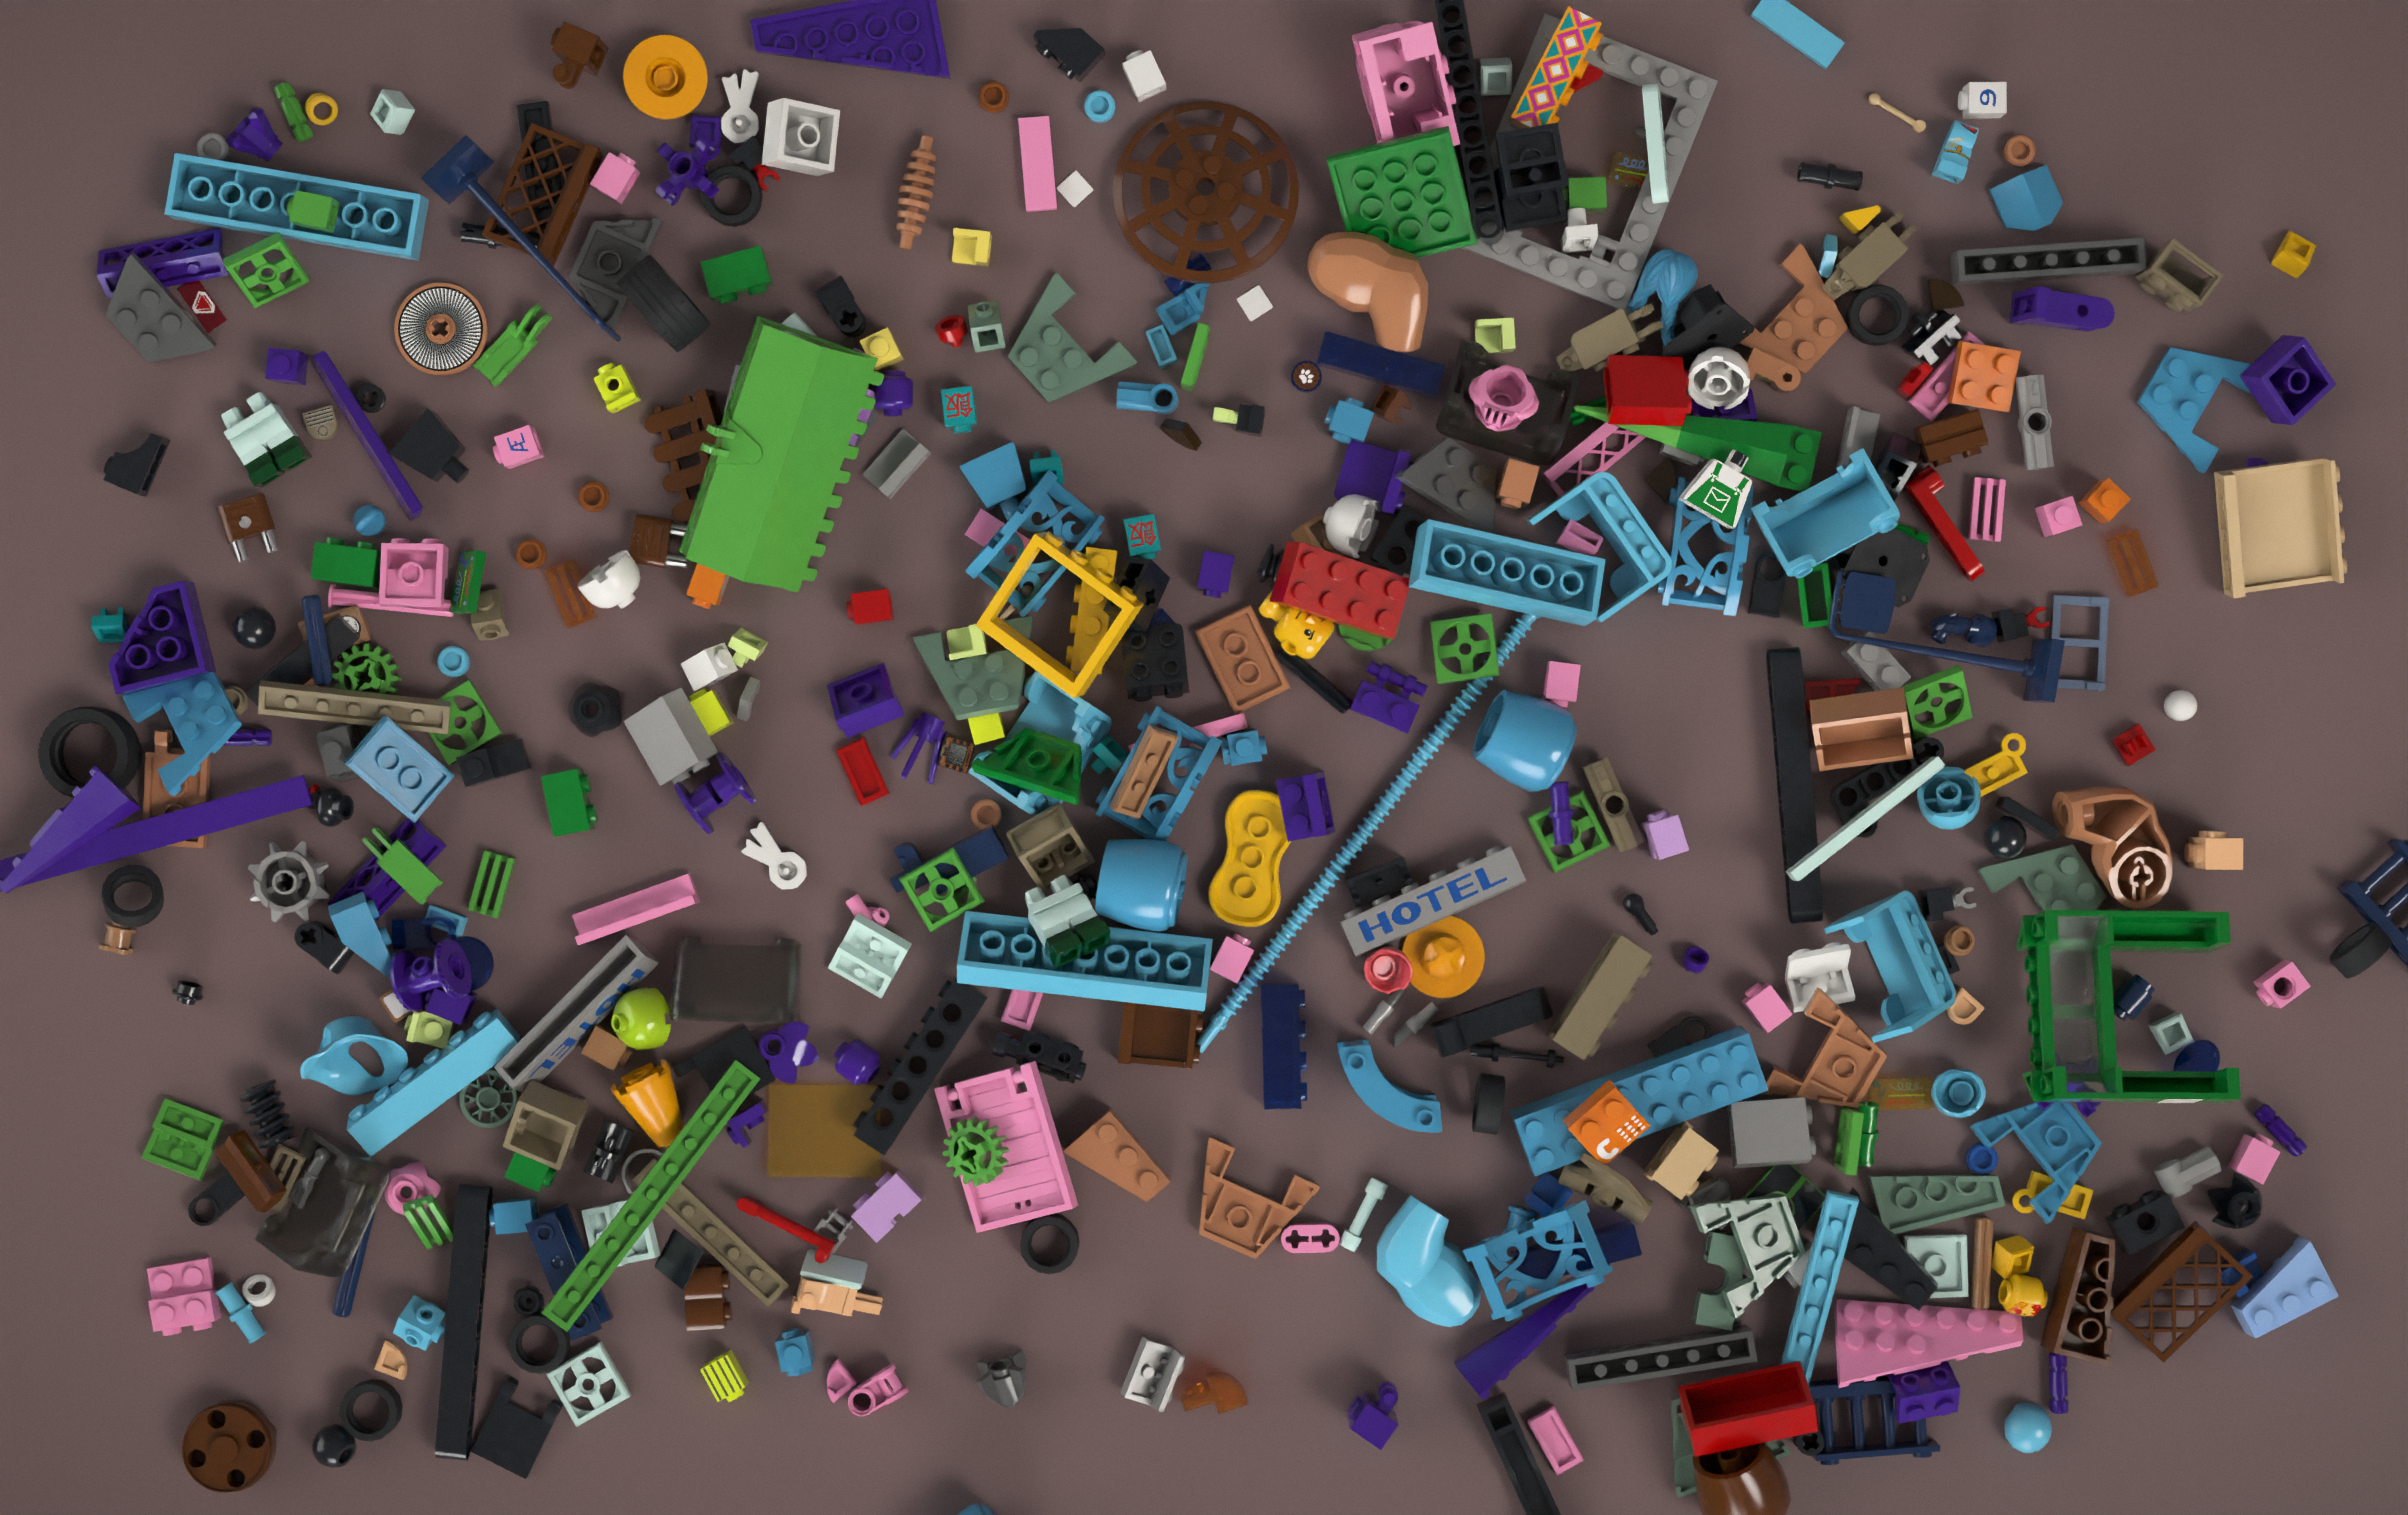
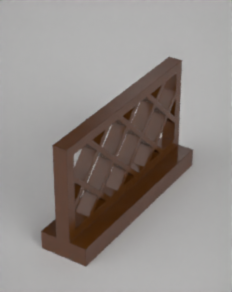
M531 123L496 203L501 209L505 207V213L513 222V215L528 209L530 210L534 224L520 230L524 234L535 229L538 230L541 239L537 249L554 267L603 155L599 148L589 143L585 145ZM536 133L547 137L551 148L535 154L531 144ZM553 140L561 144L555 146ZM568 147L579 150L576 160L563 166L558 151ZM528 151H530L531 156L526 157ZM554 153L559 168L543 174L537 160ZM534 161L539 176L522 182L519 175L521 167ZM571 170L569 176H567L566 171ZM562 173L566 181L563 189L550 193L545 180ZM516 178H517V181H518L519 184H516V185L513 186V184H514V182H515V180H516ZM542 181L547 195L530 202L525 187ZM521 189L526 204L510 210L506 202L509 194ZM558 198V201L555 205L553 199ZM550 201L553 208L551 216L538 222L533 207ZM490 214L481 235L484 238L531 256L520 243L510 240L514 238L510 233L500 236L492 232L498 221ZM546 225L544 232H542L541 227Z
M2195 1220L2113 1300L2111 1315L2118 1322H2121L2164 1363L2233 1297L2253 1275ZM2207 1242L2216 1250V1262H2198V1250ZM2221 1255H2222L2228 1262H2221ZM2193 1256V1262H2187ZM2181 1267H2193L2194 1284H2176L2175 1273ZM2198 1267H2216V1284H2198ZM2221 1267H2235L2242 1276L2233 1284H2221ZM2171 1277V1284H2164ZM2158 1289H2171V1305H2153V1294ZM2176 1289H2194V1305H2176ZM2198 1289H2216V1301L2212 1305H2198ZM2221 1289H2227V1290L2221 1295ZM2149 1299V1305H2143ZM2135 1311H2149V1327H2135L2128 1318ZM2153 1311H2171L2172 1327H2153ZM2176 1311H2194V1322L2189 1327H2176ZM2142 1332H2149V1339ZM2154 1332H2172V1343L2163 1352L2154 1345ZM2176 1332H2183L2176 1338Z

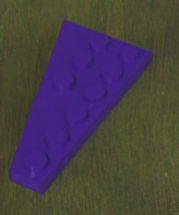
M852 0L750 20L757 53L951 79L936 0Z

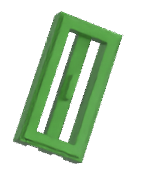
M484 850L468 907L469 911L500 918L516 858ZM492 858L495 860L493 863L490 878L484 895L482 906H478L489 863ZM501 862H506L495 906L492 910L489 909L500 865Z
M433 1194L403 1204L405 1216L427 1250L433 1248L432 1243L437 1242L438 1246L445 1244L444 1239L448 1238L450 1242L453 1241L454 1229ZM423 1205H428L443 1231L439 1232ZM414 1208H415V1209L417 1210V1212L419 1213L420 1217L422 1218L423 1222H424L425 1225L427 1226V1228H428V1230L430 1231L431 1235H429L428 1231H427L426 1228L424 1227V1225H423V1223L421 1222L420 1218H419L418 1215L416 1214Z

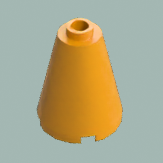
M661 1059L662 1065L654 1067L653 1063L650 1062L627 1073L620 1078L623 1084L617 1088L614 1083L611 1086V1091L658 1147L665 1146L667 1149L684 1127L670 1066L667 1060Z

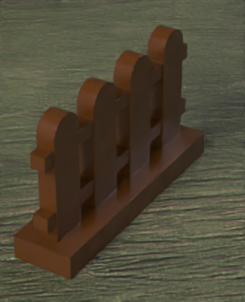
M703 389L694 392L696 400L693 401L692 396L682 398L684 404L664 410L663 406L654 407L655 414L648 416L644 422L645 429L649 433H661L664 443L656 446L653 455L655 460L660 463L670 462L673 473L666 475L662 484L667 492H679L682 503L676 504L671 512L673 519L677 522H689L696 498L691 499L688 488L701 485L710 458V454L700 450L702 443L714 444L717 437L706 431L708 424L721 425L722 414L714 390ZM700 419H702L705 430L701 428ZM690 423L693 434L673 440L670 429ZM699 453L702 463L682 470L679 459Z

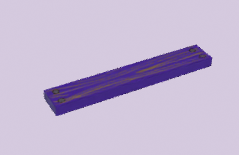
M324 351L314 355L313 367L410 521L420 517L423 506L330 357Z

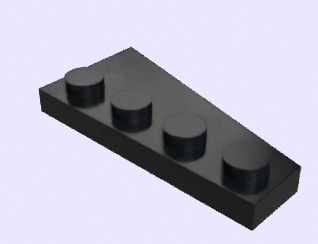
M1852 1187L1848 1194L1858 1196L1859 1203L1844 1258L1920 1311L1937 1289L1938 1283L1912 1253L1909 1254L1899 1243L1900 1240L1896 1235L1884 1226L1879 1220V1216L1871 1207L1868 1208L1861 1200L1858 1192Z

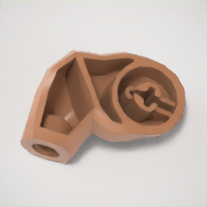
M1359 232L1328 234L1314 244L1309 253L1307 269L1311 282L1321 293L1351 312H1369L1376 342L1383 348L1393 351L1411 352L1421 347L1428 307V279L1415 254L1393 248L1376 236Z
M2096 786L2056 793L2052 803L2055 827L2058 828L2060 835L2091 844V862L2110 895L2121 905L2133 909L2148 908L2159 902L2169 889L2172 879L2173 861L2170 843L2159 825L2153 801L2123 786Z

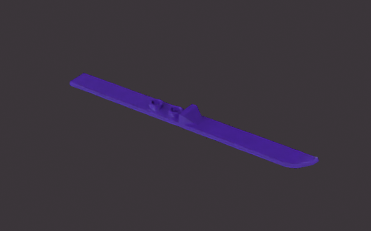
M297 776L108 829L20 886L313 805L305 776ZM28 852L1 859L0 878L3 879L14 869L12 862L16 857L24 858Z

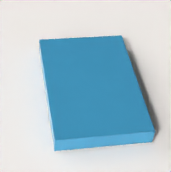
M385 715L343 762L414 823L455 776Z

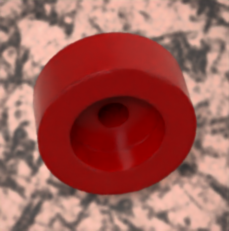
M951 315L941 319L935 325V330L941 342H950L951 346L956 348L963 344L962 337L967 334L968 327L963 316Z

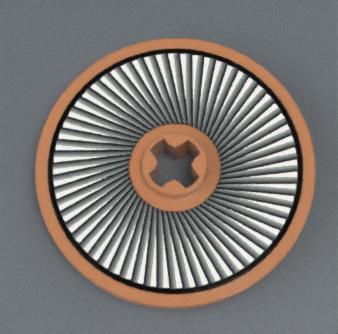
M431 283L416 289L403 301L395 318L394 333L401 354L412 366L431 375L448 376L467 369L480 357L488 338V321L483 307L470 292L450 283ZM447 322L448 325L445 329L448 333L445 336L441 334L435 335L437 332L436 323L445 324Z

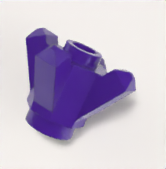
M252 108L248 117H245L235 130L227 136L229 147L235 148L237 151L256 155L258 158L262 157L266 162L272 158L283 144L274 133L262 108Z

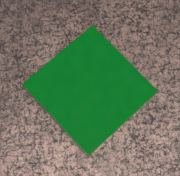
M1449 126L1326 156L1346 232H1359L1376 236L1391 247L1415 254L1417 258L1478 244Z

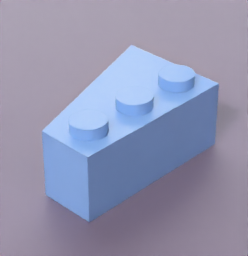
M2299 1236L2281 1258L2278 1257L2272 1263L2273 1266L2248 1287L2250 1292L2240 1298L2238 1297L2231 1304L2246 1334L2256 1339L2339 1297L2310 1240Z

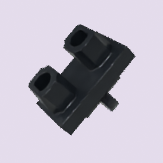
M1931 310L1925 316L1917 311L1911 316L1915 325L1908 330L1913 337L1903 344L1901 348L1906 354L1914 356L1921 363L1926 362L1931 366L1940 356L1933 346L1941 339L1946 346L1950 347L1962 338V334L1957 326L1960 320L1956 314L1950 315L1944 310L1938 314Z
M605 1119L583 1172L613 1183L635 1131Z

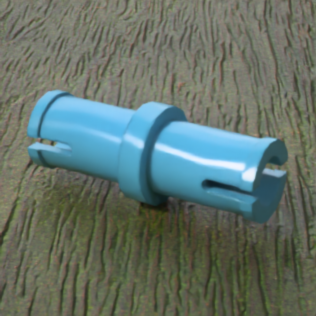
M233 1282L228 1283L215 1292L216 1296L219 1297L230 1313L229 1319L231 1322H236L249 1344L267 1333L251 1312L253 1307L250 1303H245L234 1287Z

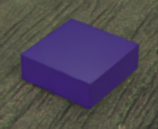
M691 115L689 147L695 148L698 139L705 135L721 149L722 117Z

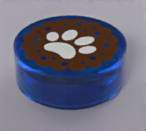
M1311 361L1299 362L1291 373L1293 386L1303 393L1316 390L1322 380L1320 368Z

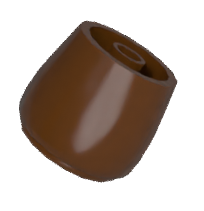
M1766 1442L1697 1457L1693 1456L1697 1497L1703 1515H1786L1791 1502L1788 1481L1782 1466Z

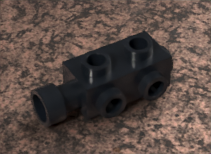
M999 1031L992 1050V1054L1004 1058L1006 1055L1015 1058L1018 1065L1028 1063V1059L1038 1062L1039 1072L1053 1076L1058 1081H1067L1073 1084L1076 1080H1082L1087 1063L1082 1062L1084 1051L1079 1050L1077 1045L1070 1042L1059 1043L1050 1040L1049 1036L1041 1032L1029 1033L1025 1031L1022 1041L1012 1038V1034ZM1057 1069H1058V1070H1061V1071H1064V1072H1067V1073H1066V1074H1060V1073L1057 1071Z

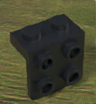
M1175 623L1149 626L1147 632L1127 629L1121 639L1128 699L1134 698L1135 701L1143 702L1151 700L1153 696L1165 695L1166 698L1173 699L1182 697L1183 693H1189L1182 625Z

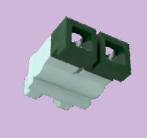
M258 392L246 400L254 412L253 415L245 419L239 408L234 407L221 416L228 429L224 431V434L230 440L233 449L249 473L248 477L255 487L262 488L284 475V471L292 470L312 458V456L283 414L280 406L271 403L264 393Z
M1062 875L1051 882L1050 888L1054 894L1045 897L1040 887L1025 893V901L1029 909L1028 921L1034 927L1055 969L1079 959L1081 952L1085 956L1109 945L1110 929L1105 921L1100 920L1079 883L1073 885L1066 875Z

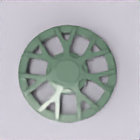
M487 1070L482 1075H488L489 1086L483 1088L479 1077L476 1078L477 1084L471 1082L460 1091L459 1102L464 1116L471 1123L483 1128H494L506 1123L513 1116L518 1102V1091L511 1087V1090H507L506 1088L509 1085L507 1082L499 1091L494 1087V1084L499 1077L503 1080L504 1078L497 1070ZM469 1085L479 1090L476 1097L466 1094ZM512 1092L513 1102H503L502 1093ZM465 1097L469 1098L470 1101L465 1102ZM476 1101L480 1109L471 1114L466 1105ZM500 1105L508 1112L503 1119L495 1111ZM483 1111H491L490 1123L481 1121ZM478 1114V1120L473 1116Z

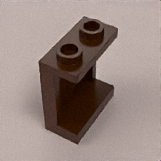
M1124 1002L1118 1063H1138L1192 1070L1193 1063L1199 1064L1201 1045H1195L1196 1032L1202 1033L1204 1014H1198V1010Z

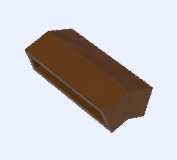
M245 1130L228 1136L225 1143L214 1151L257 1212L266 1213L281 1200L287 1191Z

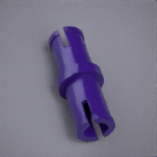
M1569 781L1554 782L1550 786L1552 810L1549 811V817L1553 821L1554 845L1574 843L1571 816L1574 815V810L1570 809Z

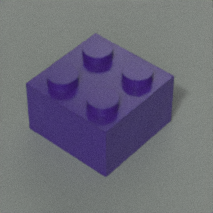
M2282 335L2239 375L2271 423L2294 425L2336 385L2306 338L2301 336Z

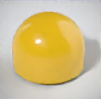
M315 93L307 99L305 112L314 124L328 125L337 117L338 106L328 94ZM320 102H326L330 106V113L326 117L314 115V108Z

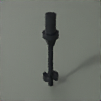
M1493 1043V1046L1473 1044L1470 1049V1056L1491 1058V1062H1498L1499 1057L1547 1061V1067L1553 1068L1555 1062L1563 1063L1564 1057L1555 1056V1050L1549 1049L1547 1055L1500 1049V1044Z

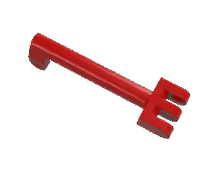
M750 1196L740 1198L737 1201L736 1206L739 1210L752 1217L757 1216L818 1247L815 1254L816 1262L824 1263L830 1258L836 1242L765 1207L764 1203Z

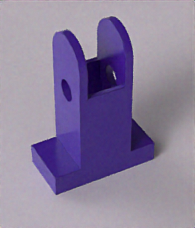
M2038 286L2013 293L2010 324H2034L2088 332L2108 327L2114 319L2115 311L2111 302L2105 298L2051 291L2048 287Z

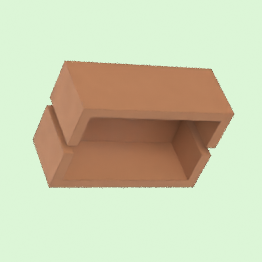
M1904 687L1809 700L1819 771L1914 759Z

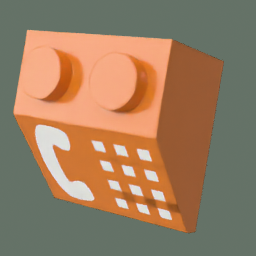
M1610 1079L1563 1119L1568 1130L1596 1160L1605 1165L1651 1126Z

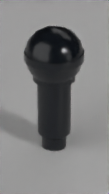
M1637 893L1628 894L1623 900L1624 910L1635 916L1645 931L1649 932L1651 936L1656 934L1658 929L1653 919L1645 910L1642 896Z

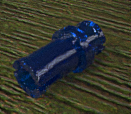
M1199 253L1193 260H1188L1186 269L1209 271L1212 267L1205 257ZM1172 277L1164 280V283L1175 297L1192 284L1191 282L1177 280Z

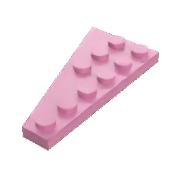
M1836 1299L1834 1303L1838 1388L1849 1386L1850 1383L1864 1380V1382L1876 1380V1377L1893 1373L1898 1375L1940 1365L1941 1362L1951 1359L1956 1361L1967 1359L1968 1355L1981 1352L1988 1354L2021 1346L2023 1342L2021 1315L2011 1314L2007 1311L1923 1305L1920 1311H1918L1910 1304Z

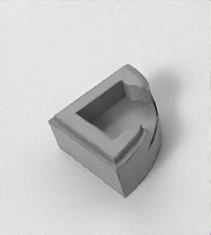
M752 677L749 678L739 700L737 719L746 722L747 719L749 720L753 711V701L756 694L759 693L760 680Z

